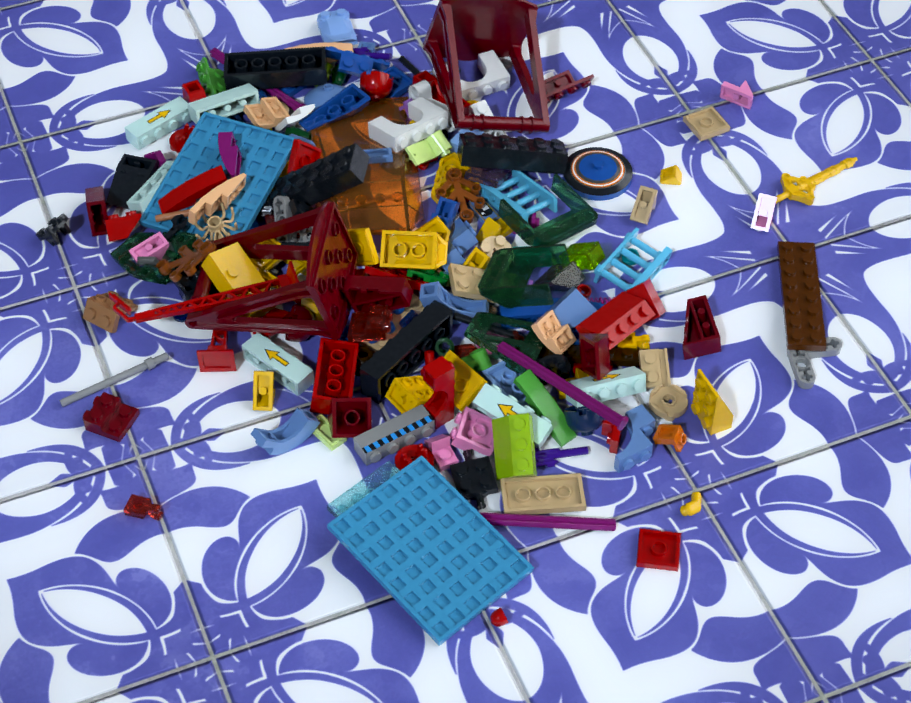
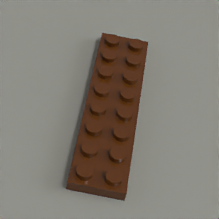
M778 241L777 252L787 350L826 351L815 243Z

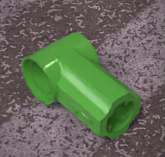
M485 347L476 349L469 353L470 355L461 358L477 372L492 366Z

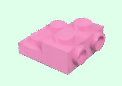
M466 406L462 413L458 412L455 417L454 423L457 426L456 428L453 427L449 435L452 439L451 445L463 451L466 450V452L473 449L490 457L494 450L493 419Z

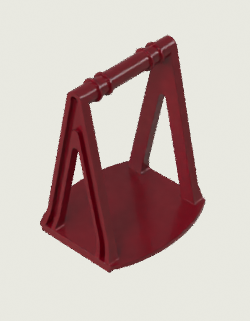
M439 0L423 42V50L431 58L456 129H469L470 131L474 129H479V131H518L519 133L523 131L528 133L549 131L550 120L536 25L538 10L536 4L527 0ZM526 34L532 78L523 59L521 50L522 43L526 37ZM494 50L498 58L510 56L534 118L532 116H529V118H524L523 116H484V114L479 116L473 113L464 115L458 60H478V54ZM443 58H447L448 71Z
M326 201L322 206L314 210L211 241L216 244V251L238 242L249 258L307 261L306 280L202 311L188 313L185 325L188 328L319 335L333 340L340 339L351 310V304L343 292V287L347 275H356L359 253L335 202ZM313 226L309 246L257 244ZM202 263L199 266L200 273L190 300L208 296L211 289L212 281L202 268ZM311 298L323 320L241 317L240 315L296 299Z

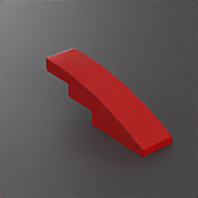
M220 165L184 182L158 200L162 214L180 211L197 203L196 199L203 197L211 189L227 181L222 166Z

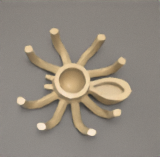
M220 202L222 217L215 215L207 219L205 214H203L202 218L208 225L202 228L197 223L195 224L200 231L206 230L203 237L195 234L197 239L204 240L209 232L210 242L213 241V236L214 240L224 238L221 231L226 237L231 236L224 227L237 231L238 226L236 222L234 227L224 224L233 222L235 218L233 207H231L232 216L230 220H223L226 217L223 202Z

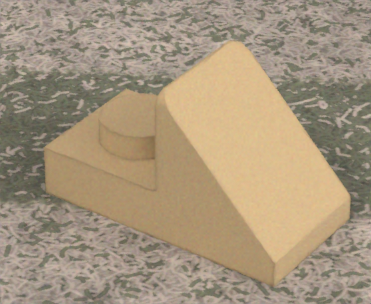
M640 185L630 216L631 221L648 225L651 212L655 210L658 190Z

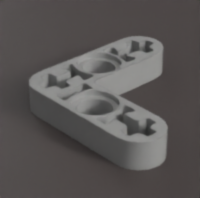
M276 196L274 198L275 222L283 218L292 217L288 204L290 202L289 197ZM313 226L277 237V241L280 243L282 241L310 243L311 235L307 236V233H312ZM298 232H299V234H300V239H299V241L297 240V233H298Z
M827 337L826 351L787 350V356L794 377L800 388L811 389L814 386L816 377L810 359L840 354L842 348L840 339ZM804 363L806 367L801 368L798 367L796 364Z

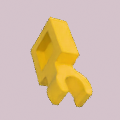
M633 332L618 343L617 347L650 349V338L647 334L635 336V332Z

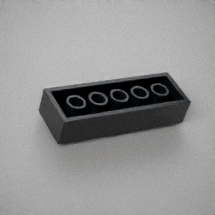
M325 47L225 53L223 77L226 90L248 83L256 89L327 84Z
M472 132L460 133L457 154L461 166L565 174L568 152L561 140L527 139L523 136L511 138L507 135H500L498 137L487 133L475 135Z
M355 143L322 159H318L309 165H304L296 171H291L289 174L278 178L269 196L267 206H273L276 196H287L290 201L295 199L312 206L364 183L370 156Z
M434 300L418 316L413 317L406 327L401 328L395 337L389 339L384 347L377 350L373 357L361 365V393L371 398L375 403L380 404L386 398L385 395L394 378L409 377L425 362V351L432 350L435 353V345L439 339H450L452 337L453 311Z

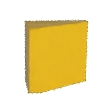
M677 165L661 170V184L681 185L682 172Z

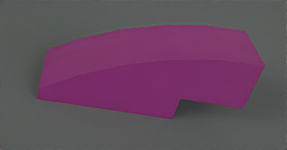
M218 132L219 152L231 179L240 175L242 156L238 146H236L233 132Z

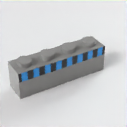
M421 404L354 437V450L366 466L376 463L381 458L394 454L401 448L434 433V419Z

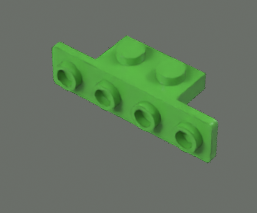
M203 57L198 62L196 71L198 72L199 82L205 91L206 97L226 91L223 77L224 71L209 68L207 58Z

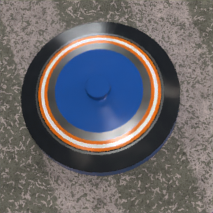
M589 147L578 150L568 157L566 172L562 174L566 187L575 195L588 200L604 201L616 198L628 190L632 182L633 171L630 162L622 154L608 148Z

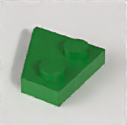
M408 269L406 276L408 277L419 276L426 282L439 281L444 287L451 286L448 272Z

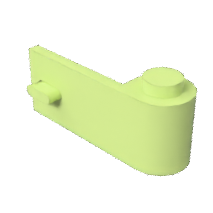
M438 130L425 140L406 147L405 151L409 155V160H412L414 165L418 166L439 156L443 158L449 155L452 146L443 132Z

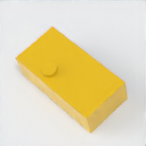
M238 242L208 254L201 265L219 292L265 281ZM277 305L240 316L263 317Z

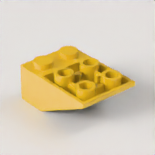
M698 369L691 404L692 412L698 416L702 427L707 429L710 435L730 429L734 415L702 370Z

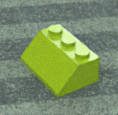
M527 413L493 419L496 479L537 476L532 416Z

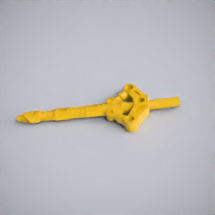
M857 157L846 158L840 161V163L832 165L808 178L805 176L796 178L788 173H783L780 179L783 193L775 196L777 197L776 204L788 198L790 201L794 200L806 205H812L816 185L841 173L844 169L853 167V164L858 160Z

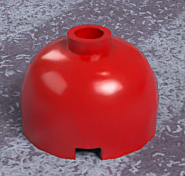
M371 71V74L367 75L366 72H363L360 75V89L370 96L372 101H379L390 94L394 78H389V74L380 71Z

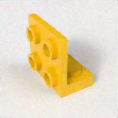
M423 376L398 377L393 379L385 397L403 414L421 404H425L433 395L434 390L423 380Z

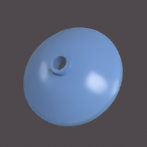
M330 83L317 86L304 96V104L306 106L314 104L315 108L312 110L314 111L346 87Z

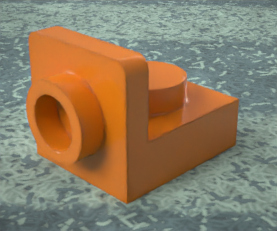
M659 424L652 439L655 444L673 445L676 452H681L686 444L687 436L681 425Z

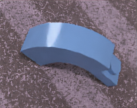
M297 408L288 421L274 430L254 428L251 435L256 440L255 443L264 448L269 455H280L302 444L321 422L310 410Z

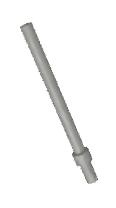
M166 352L154 358L149 357L139 365L59 400L62 407L67 406L146 369L151 370L157 364L168 360L169 357Z

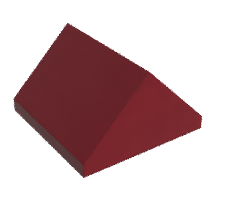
M579 333L581 370L594 379L601 380L611 371L608 334Z
M331 398L328 422L332 438H354L372 429L371 398Z

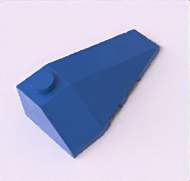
M352 83L298 123L307 132L355 115L369 105L371 98Z

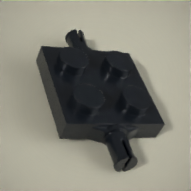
M465 450L463 451L465 461L450 465L456 490L466 500H476L477 508L481 509L482 504L484 509L486 507L484 497L499 492L489 456L473 459L471 451L467 450L466 453Z

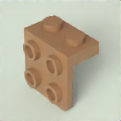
M108 291L107 293L87 298L83 319L110 333L117 331L120 316L113 311L115 303L109 298V293L115 294L132 309L131 312L138 310V305L134 304L132 300L124 299L114 291ZM119 306L117 307L120 311L126 314V312L123 309H121Z

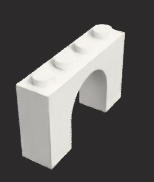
M494 50L478 54L477 67L484 76L481 80L467 82L460 79L462 98L466 101L510 87V74ZM433 68V74H432V75H433L435 78H437V75H436L435 70H434V68ZM437 78L438 86H439V88H440V91L442 92L441 87H440V84H439V81H438V78Z
M419 97L408 103L409 118L416 123L401 125L380 116L368 122L369 138L387 148H391L393 152L397 153L429 137L436 131L449 127L448 111L423 97Z

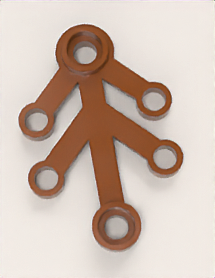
M451 168L446 173V182L436 189L435 196L437 199L440 196L446 198V191L453 185L454 190L447 199L455 201L457 198V201L460 203L459 218L463 222L467 221L470 224L473 222L474 212L467 208L465 198L473 202L475 208H484L485 199L476 196L480 194L481 186L463 178L460 169ZM461 185L469 188L470 192L461 188Z
M197 239L192 244L196 252L190 250L187 245H183L178 250L182 258L170 263L166 259H162L156 264L155 270L160 275L166 276L172 271V268L179 266L169 275L173 282H178L182 278L181 272L183 270L188 276L194 275L197 271L196 266L208 254L216 251V244L209 240L203 242L201 239Z

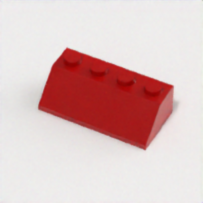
M621 292L575 328L579 333L608 334L609 350H611L656 314L645 299Z
M321 337L310 405L311 412L329 415L331 398H352L359 343Z

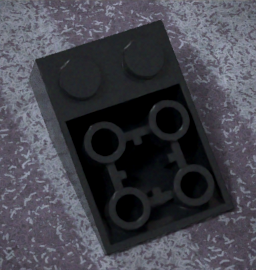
M124 154L117 165L106 204L129 209L126 202L158 170L157 160Z

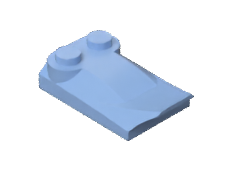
M345 9L322 11L317 16V26L323 43L358 44L348 11Z
M505 359L482 371V376L490 385L498 386L506 396L512 395L518 400L517 403L523 407L525 405L529 406L525 401L526 396L514 384L515 378L526 372L527 369L511 359Z

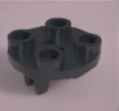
M64 213L52 218L47 223L49 226L40 229L36 236L40 241L46 239L52 246L58 245L60 242L55 236L57 230H60L64 235L71 233L70 228L66 224L69 218Z
M553 354L541 359L540 357L536 358L539 364L561 378H569L571 363L567 357ZM536 376L544 386L549 384Z

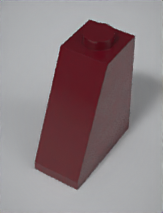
M103 186L86 188V206L92 237L105 235L107 230L104 220H108Z

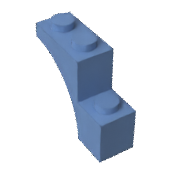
M460 218L454 221L455 229L448 241L447 264L442 265L446 272H448L450 263L462 265L465 262L462 256L479 242L475 238L477 233L467 221L463 222Z
M439 281L421 284L419 299L424 308L435 300L452 310L453 315L456 312L477 320L488 318L489 303L487 299L469 300L454 296L444 289ZM453 320V324L462 323V322Z
M642 404L625 413V416L629 418L626 428L629 431L631 440L622 452L615 455L614 469L618 473L629 470L634 465L645 462L652 456L653 444L647 437L654 433L656 420Z

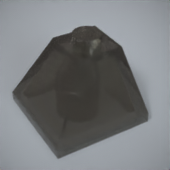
M573 260L550 267L533 283V287L564 292L573 286L577 289L586 278Z

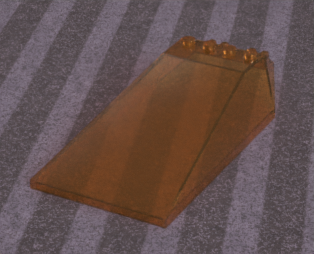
M408 97L382 98L379 101L370 100L369 105L355 115L309 131L312 134L311 141L315 143L317 148L322 149L320 159L355 143L363 150L387 148L369 138L368 122L382 116L396 124H409L410 121L405 109L399 110V107L404 105L403 102L408 100ZM405 149L397 153L392 151L393 162L368 164L364 183L315 204L316 208L322 206L326 201L335 202L347 229L369 227L371 235H382V230L412 231L421 221H425L418 166H415L412 160H409V155Z

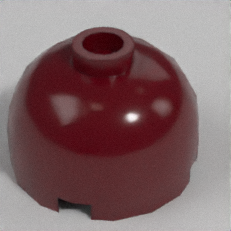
M294 304L288 319L314 320V315L309 308ZM285 334V340L291 342H303L310 337V335Z

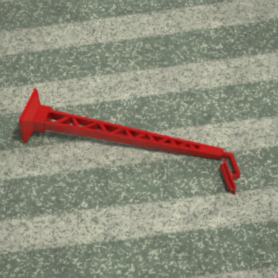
M291 260L288 263L287 273L278 275L276 279L136 313L133 317H127L117 308L119 306L128 315H131L132 309L119 297L109 293V298L115 303L113 311L126 322L136 321V323L202 311L263 293L260 289L265 288L264 292L270 291L272 286L278 285L280 288L297 283L299 280ZM296 299L295 302L301 305V299Z
M213 330L211 344L208 345V349L197 350L200 372L237 371L233 349H228L227 347L228 331Z

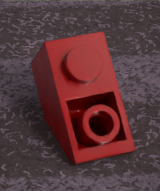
M198 80L182 84L183 99L186 102L190 103L206 97L205 91Z
M135 210L125 212L126 216L119 217L118 214L107 216L108 220L104 221L109 242L128 238L140 220L141 213L137 214Z

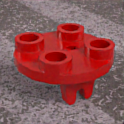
M186 123L184 129L175 131L169 139L170 149L180 153L195 126L189 127V124Z
M422 443L410 444L397 452L395 467L399 472L421 455L434 467V455Z

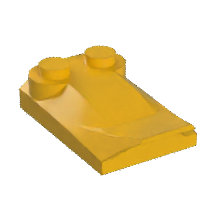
M382 230L379 267L388 269L436 270L440 266L447 264L448 242L442 239L437 232Z

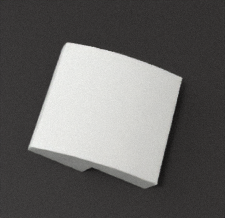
M315 105L299 107L290 117L283 119L274 128L275 132L282 133L286 131L287 127L297 125L300 120L305 118L315 108Z

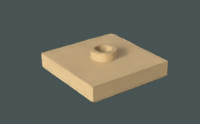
M713 106L683 116V122L700 141L730 131L729 124Z

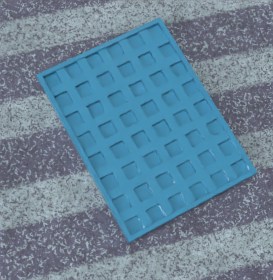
M204 111L139 220L140 225L167 233L173 227V223L171 220L156 222L155 215L162 214L158 200L184 182L220 165L227 180H229L230 177L219 152L218 132H233L236 146H238L242 156L240 174L245 173L247 176L245 187L228 206V209L225 210L226 217L223 219H231V207H233L235 213L233 222L224 224L234 227L236 222L238 230L233 231L226 227L224 229L231 235L250 230L291 155L293 140L297 138ZM190 206L182 210L191 209L193 206ZM216 211L212 216L222 217V211ZM202 217L197 221V224L202 228L208 225ZM190 223L189 229L186 232L181 230L174 236L195 242L197 240L195 234L203 237L206 230L200 231L195 225ZM210 232L208 233L207 237L204 240H202L203 242H205L207 238L210 241Z
M422 455L327 524V529L438 646L532 573L534 569Z

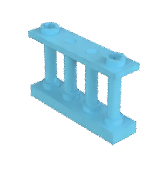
M512 170V178L495 187L486 181L480 183L481 196L491 206L522 229L529 226V215L545 207L554 213L558 211L557 197L519 170ZM513 185L518 186V188L506 194L501 193V191ZM524 192L529 194L517 201L511 200ZM535 199L539 201V203L527 209L521 207Z
M636 227L632 232L626 234L623 242L602 265L598 264L594 270L595 277L593 282L597 283L604 277L626 291L649 278L652 281L669 262L673 250L667 246L662 252L651 248L637 239L639 228ZM633 244L652 256L654 261L647 262L629 251L628 248ZM623 255L644 268V272L637 273L618 261V259ZM614 266L633 278L634 283L627 284L608 272V270Z

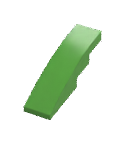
M530 369L515 378L514 384L526 396V403L535 411L537 416H545L551 421L553 431L550 435L561 447L576 438V433L567 425L564 413Z

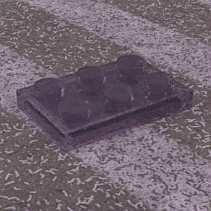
M471 167L465 172L464 179L498 188L512 176V170Z

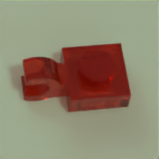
M133 494L123 510L125 515L144 519L146 515H149L155 520H161L163 512H160V505L152 504L150 498Z

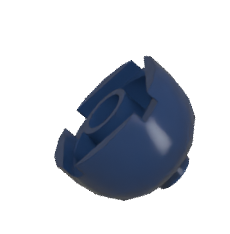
M573 405L564 410L569 428L574 432H581L582 436L592 435L593 431L597 430L604 418L585 406L577 408Z

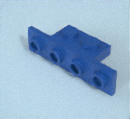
M333 46L325 47L328 58L339 60L337 70L339 72L360 77L363 72H366L367 75L371 74L372 69L384 71L390 66V63L384 59H374L368 55H358L352 51L338 50Z

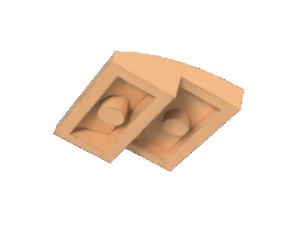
M276 96L261 98L259 104L244 105L243 109L254 126L264 129L276 127L283 119L290 117Z
M553 310L547 311L531 325L540 341L555 354L561 355L576 341L568 323L561 326Z

